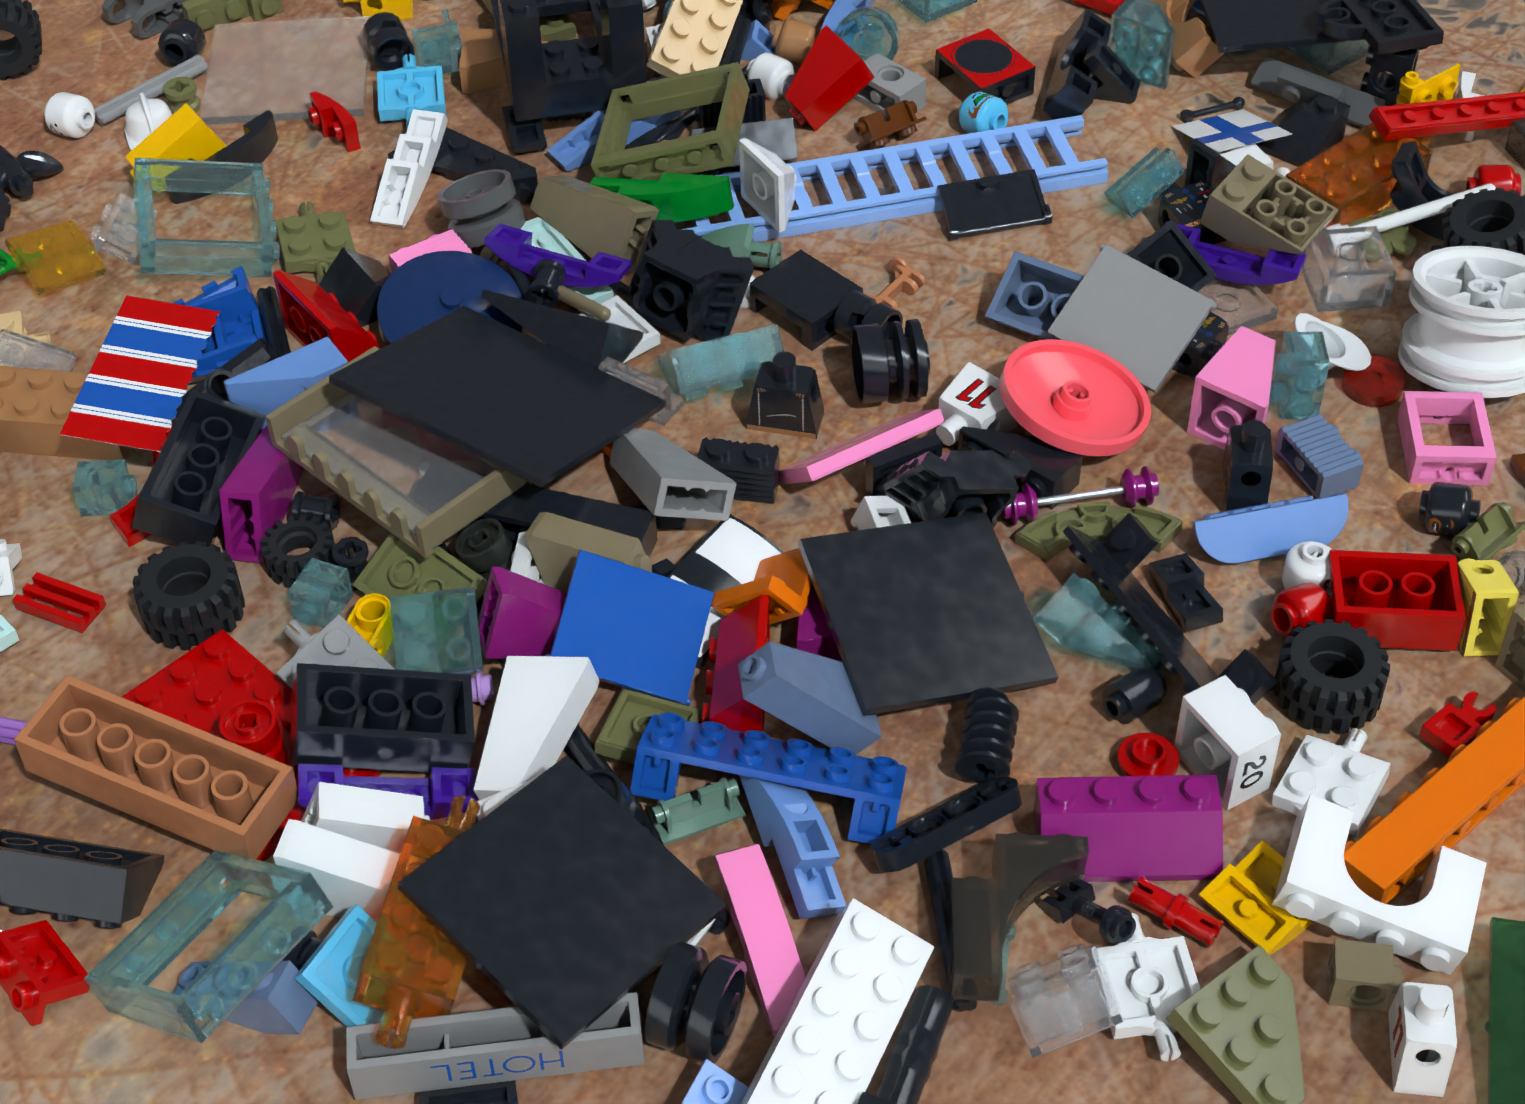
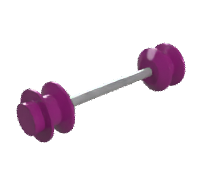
M1143 466L1140 475L1134 476L1130 469H1125L1120 479V486L1037 498L1035 491L1028 484H1024L1022 492L1016 493L1014 502L1004 508L1001 515L1003 519L1009 518L1011 525L1015 526L1018 517L1025 516L1029 523L1034 521L1038 514V506L1121 494L1123 500L1131 508L1135 507L1137 499L1142 498L1147 505H1152L1154 497L1159 495V482L1157 475L1150 473L1147 466Z

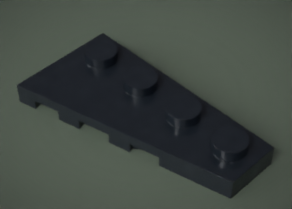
M446 127L432 171L444 173L446 179L456 181L481 171L493 169L509 171L533 166ZM396 149L388 154L389 159H393Z

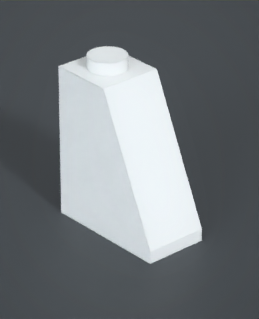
M318 782L301 822L408 857H413L420 841L427 840L430 829L429 815H424L423 796Z

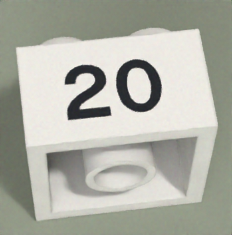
M1224 675L1183 696L1174 746L1179 753V758L1194 775L1217 776L1221 804L1226 810H1229L1269 789L1281 733L1274 721L1265 717L1252 704L1247 693L1243 689L1237 688Z

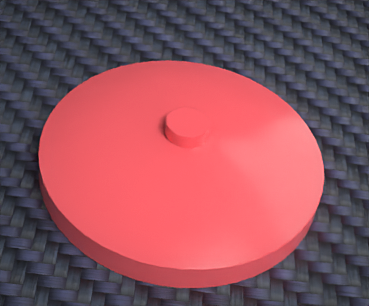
M1046 339L1024 344L1012 352L1000 376V394L1006 408L1014 419L1040 440L1071 453L1086 456H1110L1123 453L1140 441L1151 418L1149 397L1133 373L1109 355L1080 343Z

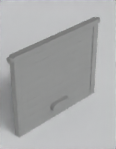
M1102 244L1099 248L1100 254L1047 332L1056 339L1080 343L1109 355L1132 372L1143 387L1156 393L1210 311H1215L1218 304L1107 244Z

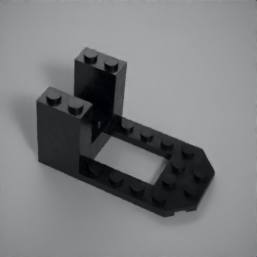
M490 0L516 122L606 110L613 89L647 82L642 0ZM590 11L596 32L595 37L585 36L580 39L553 40L548 43H542L539 17ZM629 94L621 96L623 102L629 97Z

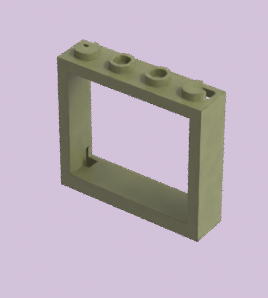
M731 63L613 89L591 162V167L596 177L659 180L663 173L693 174L732 166L750 90L739 63ZM629 94V97L623 102L621 96ZM723 101L715 131L625 149L633 120Z

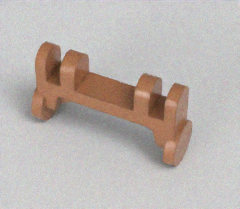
M893 257L888 264L890 271L895 276V280L879 295L871 296L865 294L876 299L877 304L881 302L896 310L898 305L893 298L901 291L908 295H913L926 282L924 276L910 268L901 257Z

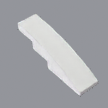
M412 110L406 134H400L393 159L387 158L370 218L372 224L399 228L406 226L421 197L437 157L448 122V118L444 113Z

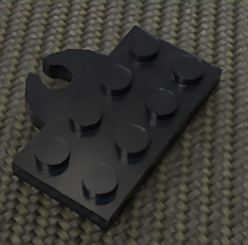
M1329 0L1322 4L1318 11L1317 24L1318 26H1323L1324 34L1344 40L1365 39L1377 55H1393L1398 51L1409 49L1423 50L1432 45L1443 44L1444 31L1417 0Z

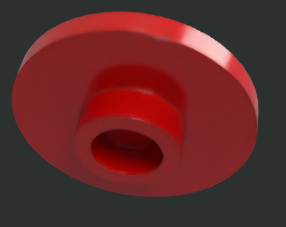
M1137 733L1129 736L1121 743L1117 761L1119 768L1126 776L1175 775L1179 765V753L1173 743L1161 735Z

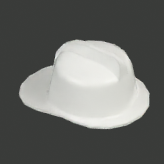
M139 93V101L127 108L124 132L131 150L173 115L163 100L147 99L144 93Z
M1300 313L1295 317L1294 326L1296 331L1285 346L1284 355L1308 372L1321 374L1335 366L1360 371L1365 370L1370 365L1371 355L1368 348L1353 333L1321 321L1307 313Z

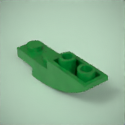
M663 173L659 180L593 177L589 183L655 206L659 209L656 220L688 221L732 210L734 207L729 176Z

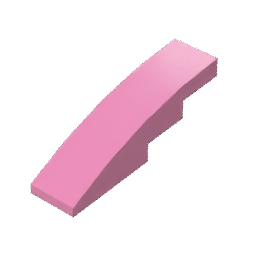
M759 844L715 855L716 867L730 902V914L744 948L745 963L772 1035L776 1036L806 977Z

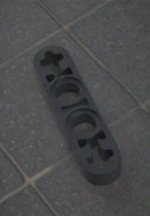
M998 777L988 780L878 837L872 843L876 867L883 872L901 871L1014 812L1022 805L1017 780L1011 777Z

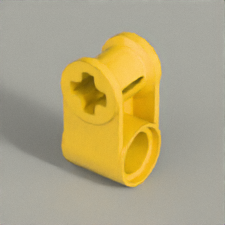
M372 593L361 597L355 603L347 622L384 658L397 635L396 623L389 599L382 594Z

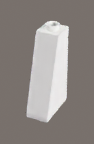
M507 656L474 786V792L479 800L536 778L556 764L599 685L600 680L589 657Z
M288 819L273 858L289 909L342 918L350 907L358 904L378 924L443 934L398 889V882L425 863L424 861L298 820Z

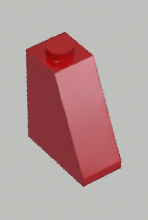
M827 25L821 29L784 95L792 105V108L788 111L801 126L807 122L815 131L875 78L862 58Z

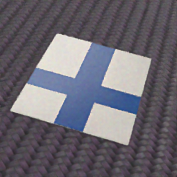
M1244 109L1172 126L1193 139L1196 138L1217 152L1292 135V133Z

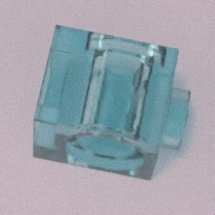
M125 459L78 461L72 491L81 517L110 515L127 505L131 498L137 496V480L135 475L129 474Z
M314 558L310 559L287 591L294 619L306 625H315L325 628L338 614L340 615L353 597L348 569Z

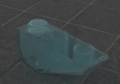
M1074 572L1032 618L1065 648L1135 669L1151 667L1159 671L1163 665L1159 659L1162 652L1156 645H1150L1137 633L1136 627L1131 624L1130 617L1124 615L1116 606H1111L1105 601L1091 581L1078 577Z

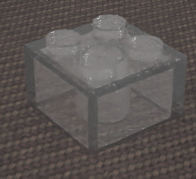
M1377 226L1322 230L1303 252V254H1307V258L1301 272L1317 312L1389 306L1397 272Z

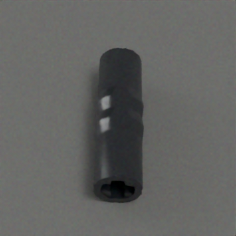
M923 985L916 989L902 1029L896 1037L894 1049L889 1055L887 1068L876 1097L896 1104H918L923 1088L930 1077L932 1064L937 1058L939 1045L954 1006L952 996L945 990L932 985Z

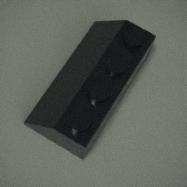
M0 828V904L9 905V911L17 914L37 913V910L52 912L51 918L59 921H77L82 917L94 919V925L97 927L120 928L122 923L141 915L162 869L165 855Z

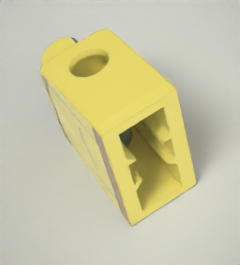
M1463 559L1457 563L1466 613L1465 624L1459 640L1461 651L1464 657L1499 655L1512 612L1516 609L1519 595L1518 589L1499 561Z

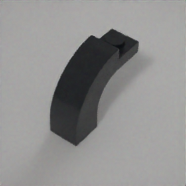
M1416 141L1402 143L1391 164L1393 177L1397 181L1390 193V197L1396 208L1402 211L1453 195V193L1440 188L1429 177ZM1444 213L1411 223L1422 232L1444 241L1442 220L1445 218Z

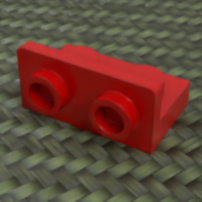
M47 920L0 932V985L10 997L14 1009L21 1012L31 1026L42 1023L46 1005L89 992L92 978Z

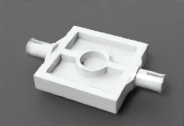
M1357 728L1350 730L1349 736L1342 746L1306 735L1273 793L1272 806L1298 816L1310 794L1354 811L1348 834L1357 836L1389 776L1391 763L1360 753L1368 736L1363 730H1360L1358 734Z
M1131 913L1136 921V929L1133 936L1128 941L1121 942L1115 946L1092 949L1091 962L1113 1038L1121 1039L1142 1035L1155 1036L1161 1060L1168 1061L1170 1054L1172 1061L1180 1057L1181 1052L1174 1032L1177 1030L1166 1017L1174 1008L1200 990V985L1184 936L1165 939L1145 937L1141 929L1139 916Z

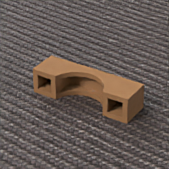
M1146 0L1144 5L1155 17L1152 22L1156 29L1163 34L1161 42L1172 54L1169 59L1179 72L1187 71L1196 78L1224 54L1218 52L1211 29L1199 18L1195 17L1186 21L1188 13L1196 0Z

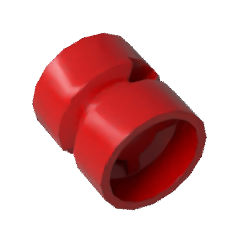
M245 699L226 708L220 716L218 725L222 739L285 764L287 754L277 717L271 705L259 699Z

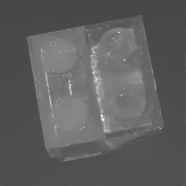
M1084 944L1067 947L1057 954L1058 959L1043 965L1039 961L1025 964L1014 971V977L1008 979L1010 1007L1032 1058L1123 1022L1120 1006L1095 944L1086 948Z

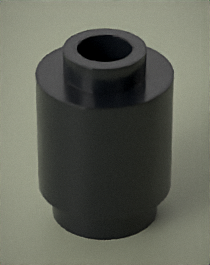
M1151 667L1145 669L1137 668L1105 687L1103 691L1104 710L1110 718L1122 724H1129L1162 702V698L1167 693L1166 683L1157 670Z

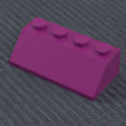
M1216 775L1037 778L1034 820L1041 883H1066V881L1074 876L1086 882L1137 881L1140 876H1144L1148 881L1213 880L1223 871V810Z

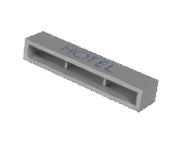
M637 992L627 993L562 1050L518 1007L346 1027L347 1073L355 1100L645 1064Z

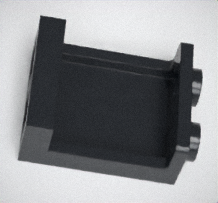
M801 249L749 283L750 309L757 313L766 306H769L801 327L802 345L811 351L837 334L833 328V320L843 298L854 290L863 293L862 287Z

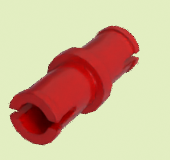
M1140 876L1137 880L1138 886L1134 885L1128 897L1129 903L1135 904L1162 919V925L1172 930L1176 927L1201 941L1209 948L1213 945L1214 937L1217 938L1224 921L1218 920L1188 903L1189 898L1181 893L1175 896L1148 881L1144 876Z

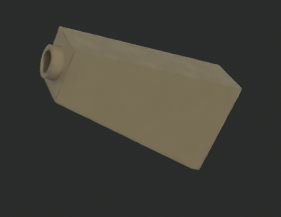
M566 175L540 178L530 209L591 258L598 252H603L633 261L632 268L628 272L635 271L652 220H656L659 209L653 205Z

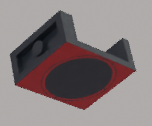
M989 28L936 49L935 77L938 80L957 73L974 87L973 93L984 92L999 97L1006 105L1034 93L1036 67Z

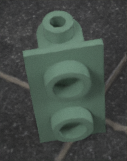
M725 777L720 778L719 782L697 789V793L690 795L688 792L666 801L663 799L658 800V806L647 810V814L659 832V838L664 846L746 816L736 797L740 795L736 780L734 778L727 780Z

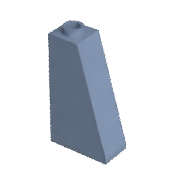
M769 641L738 664L743 699L830 748H845L858 754L882 737L877 714L863 716L843 662Z

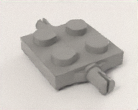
M339 614L325 628L312 636L296 619L289 623L300 634L299 636L288 625L283 629V633L299 647L295 656L277 672L279 677L291 689L293 688L297 663L394 669Z

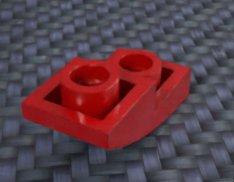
M316 91L309 93L312 106L307 108V112L312 126H318L325 138L334 136L336 141L341 140L348 152L361 149L356 121L352 115L330 97Z

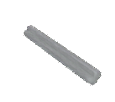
M196 55L96 107L95 119L100 125L104 126L125 115L127 108L139 101V93H144L147 99H155L164 94L163 85L170 79L176 77L193 79L205 73L208 65L201 55Z

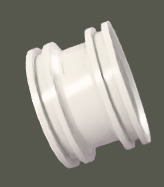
M1484 246L1447 247L1423 255L1415 262L1412 271L1409 298L1411 304L1419 313L1412 315L1404 323L1398 350L1401 365L1417 380L1446 392L1482 393L1483 398L1510 397L1525 393V255Z

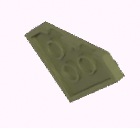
M1259 944L1174 1008L1166 1019L1242 1104H1301L1305 1100L1293 980Z

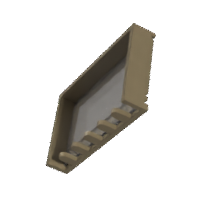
M376 346L372 347L335 372L376 352L379 348ZM329 375L265 416L274 447L425 558L434 553L433 548L469 525L524 486L525 483L532 484L329 383Z

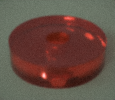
M1372 355L1371 363L1365 370L1353 371L1344 369L1342 378V389L1352 401L1363 406L1376 408L1386 407L1397 402L1402 395L1405 384V374L1396 363L1387 358Z

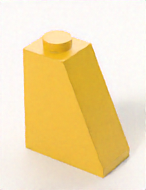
M185 103L125 157L134 167L129 172L142 187L149 184L157 193L168 190L164 174L190 158L201 163L225 148L226 145L196 112Z

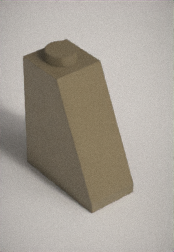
M540 512L524 535L544 585L564 593L568 591L579 550L652 572L651 560L648 555H645L640 539L549 512Z

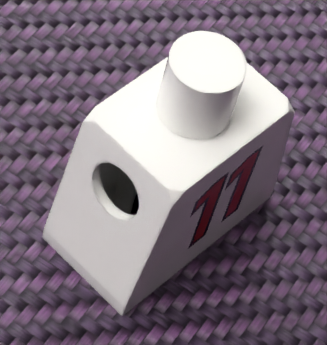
M971 362L965 365L939 399L938 408L941 410L944 421L942 422L943 424L936 428V434L943 444L947 446L953 445L959 439V429L963 426L1007 433L1020 426L1002 400L999 388L1000 379Z
M1414 982L1401 983L1388 1011L1393 1092L1443 1097L1457 1048L1453 991L1447 985ZM1429 1050L1425 1062L1419 1061L1416 1058L1417 1053L1420 1051Z

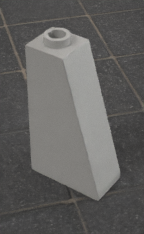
M633 428L614 440L609 463L654 516L729 520L736 489L735 481L654 430Z

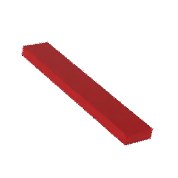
M1525 92L1373 107L1368 117L1385 141L1525 125Z

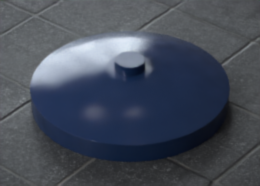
M462 251L431 252L405 262L388 277L378 297V328L382 340L387 346L462 306H466L523 333L524 327L484 299L482 292L485 289L523 299L512 277L500 266L484 257Z

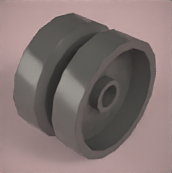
M493 169L467 175L450 183L437 194L443 216L451 219L448 222V230L453 229L458 237L460 236L461 240L467 244L468 248L485 246V237L499 224L521 229L526 223L520 201L513 198L516 194L510 172L506 170Z

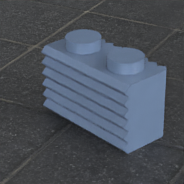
M1322 414L1279 429L1275 451L1316 498L1332 496L1335 493H1343L1344 491L1348 492L1351 488L1355 490L1358 487L1364 464L1362 456L1356 449L1350 448L1349 443H1345L1344 438L1341 439L1337 427L1331 423L1328 424L1327 419H1323Z

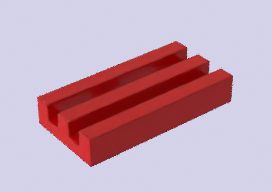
M38 572L32 577L34 583L32 585L26 583L22 588L24 595L17 594L12 599L17 610L83 633L106 606L102 595ZM35 598L53 604L54 607L35 601ZM70 610L84 616L79 617L71 613H68L67 611Z

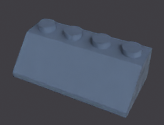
M1015 251L985 314V318L1043 340L1056 339L1050 336L1047 331L1084 275Z

